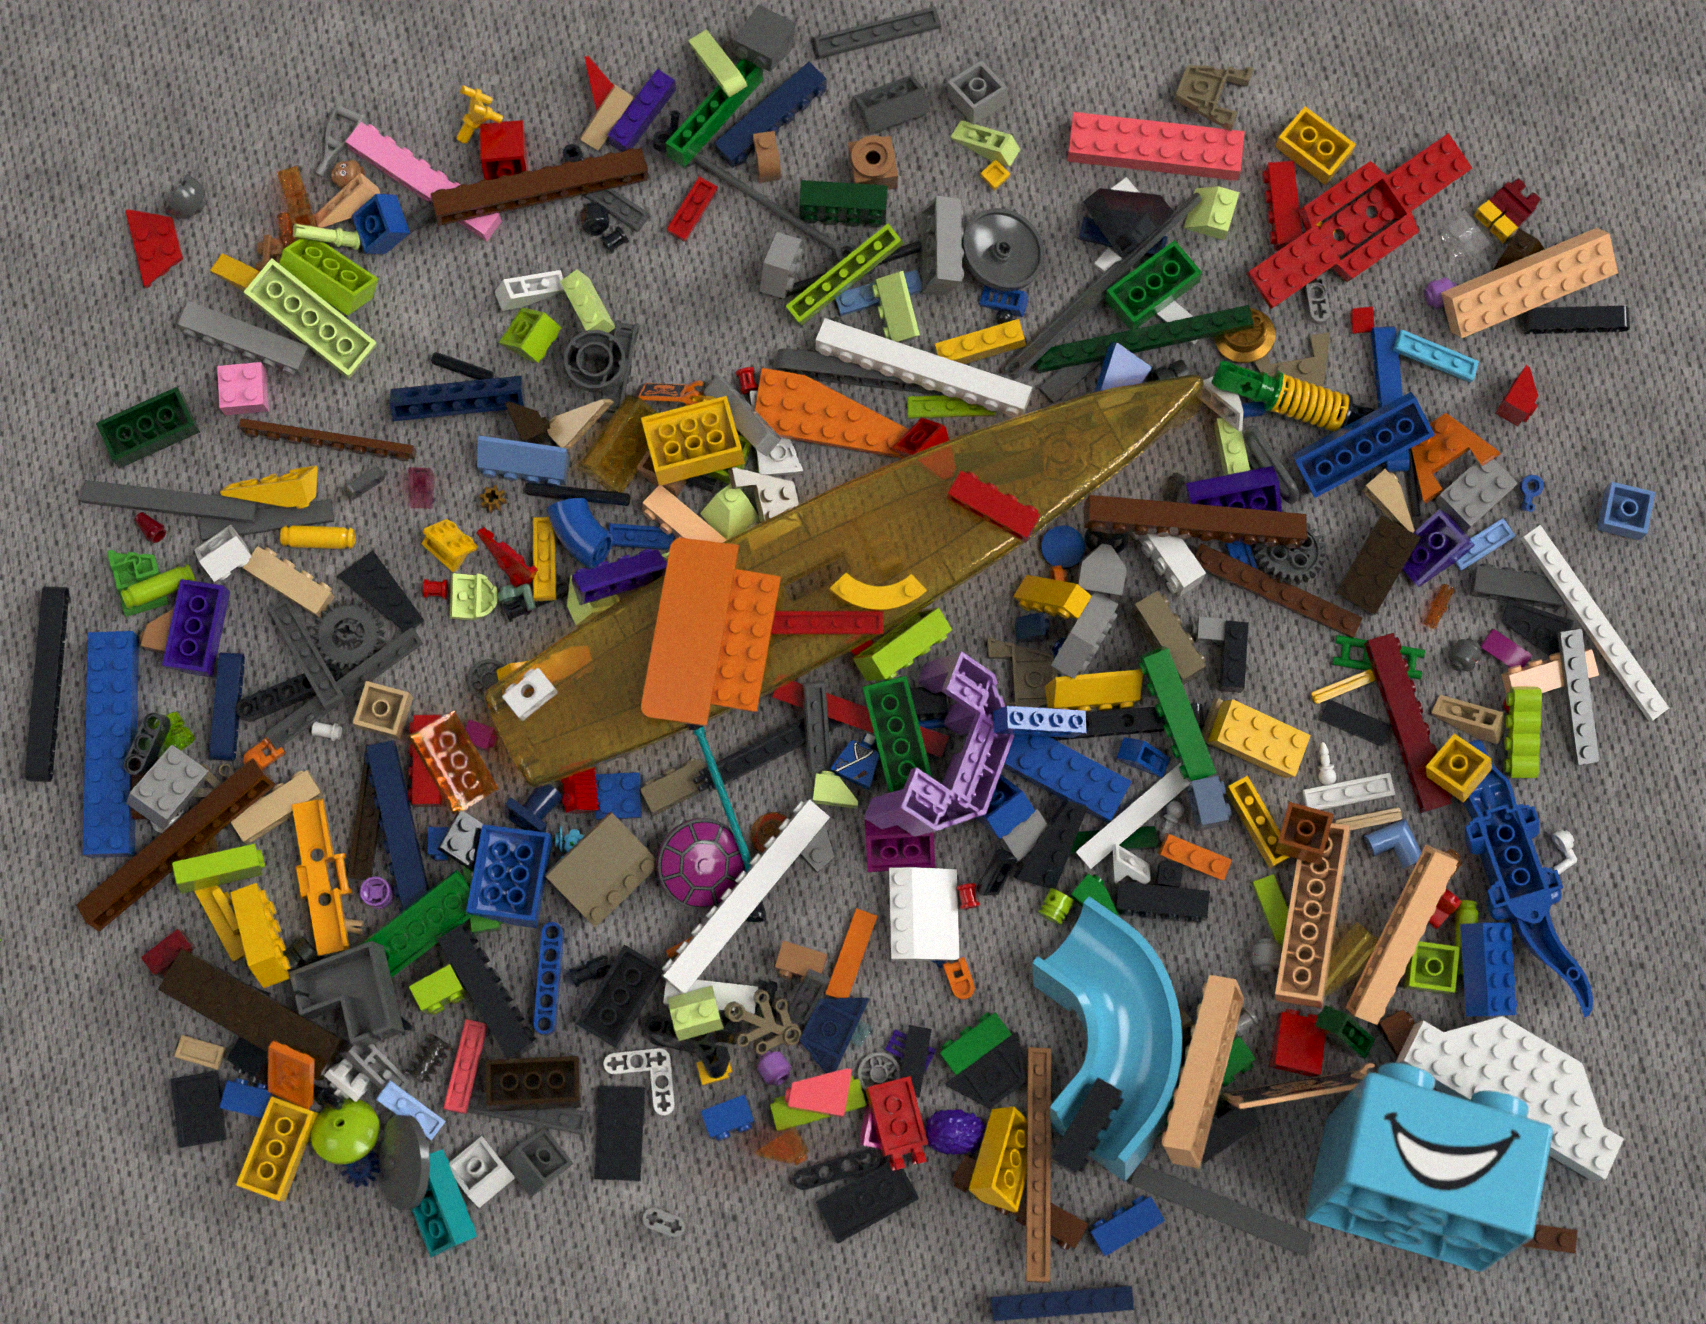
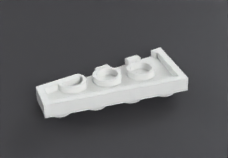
M750 391L749 393L750 404L754 409L758 391ZM781 437L780 442L768 456L763 455L756 449L758 471L760 474L768 476L803 474L802 466L798 461L797 453L790 439Z

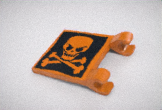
M696 380L688 385L645 383L639 394V400L684 402L687 405L696 404L699 402H693L690 397H697L703 394V391L695 389L697 385L703 386V382Z

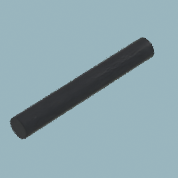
M1408 451L1409 470L1406 472L1412 517L1421 516L1414 458L1412 451Z

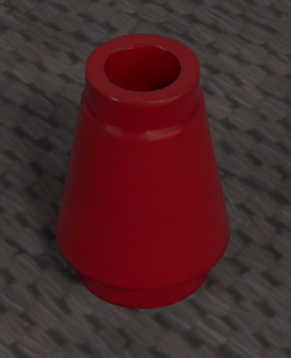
M140 512L134 518V522L147 541L158 543L165 537L166 530L164 525L144 512Z

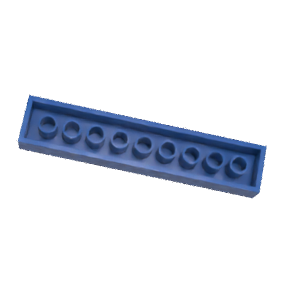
M133 631L88 632L83 855L88 858L135 856L136 820L132 818L131 807L126 804L131 792L132 774L126 772L124 768V762L136 737L138 725L139 636Z

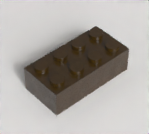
M1381 515L1335 594L1371 615H1376L1421 537Z
M579 1056L486 1060V1107L488 1111L581 1108V1062Z

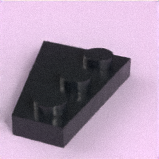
M1510 599L1507 601L1501 619L1504 624L1548 656L1560 652L1557 632L1571 630L1573 620Z

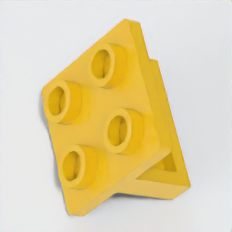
M448 519L428 526L422 531L426 537L421 544L452 572L457 571L466 556L478 548V545L473 542L470 536L465 535L457 528L454 522Z

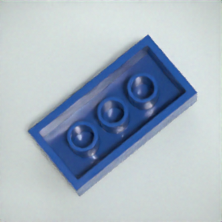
M1511 923L1460 924L1466 1017L1517 1015Z

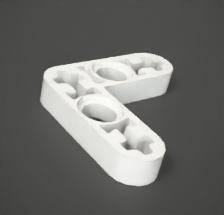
M657 1048L612 1053L605 1058L603 1065L610 1074L617 1075L650 1071L654 1110L662 1116H667L673 1112L675 1101L671 1058L666 1050ZM659 1052L662 1056H666V1060L662 1062L661 1066L658 1065V1062H650L651 1067H647L646 1053H650V1058H656ZM635 1055L643 1057L644 1063L640 1068H634L631 1065V1058ZM623 1056H627L628 1070H624L625 1065H618L615 1071L612 1067H608V1063L612 1062V1058L615 1057L616 1061H624ZM661 1075L666 1076L669 1080L668 1086L664 1089L656 1086V1079ZM670 1090V1096L665 1095L666 1102L671 1103V1106L667 1107L666 1112H663L662 1108H658V1104L662 1102L661 1095L656 1097V1092L664 1093Z

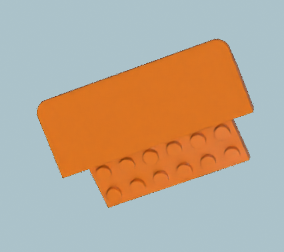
M678 538L672 542L641 702V710L645 716L666 721L707 726L711 705L757 713L781 577L735 569L739 545L689 538Z

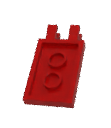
M911 1076L865 1088L882 1155L890 1156L891 1171L905 1168L902 1158L903 1154L911 1153L913 1165L927 1162L922 1146L927 1145L928 1141Z

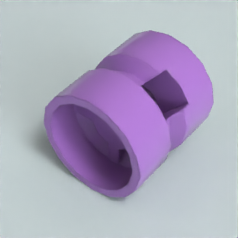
M374 876L368 878L363 882L360 889L362 900L374 909H385L394 900L393 887L381 877Z

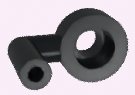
M672 111L670 127L667 131H658L654 134L653 147L657 151L667 152L666 142L678 129L679 111Z

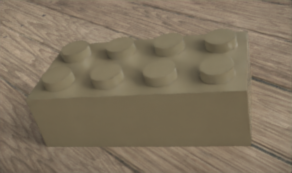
M1156 591L1137 602L1133 607L1131 615L1153 650L1162 646L1169 648L1181 682L1184 685L1201 675L1206 667L1204 664L1206 660L1200 651L1197 652L1193 647L1194 641L1188 632L1185 633L1181 628L1182 622L1176 613L1173 614L1169 609L1170 603L1166 596Z

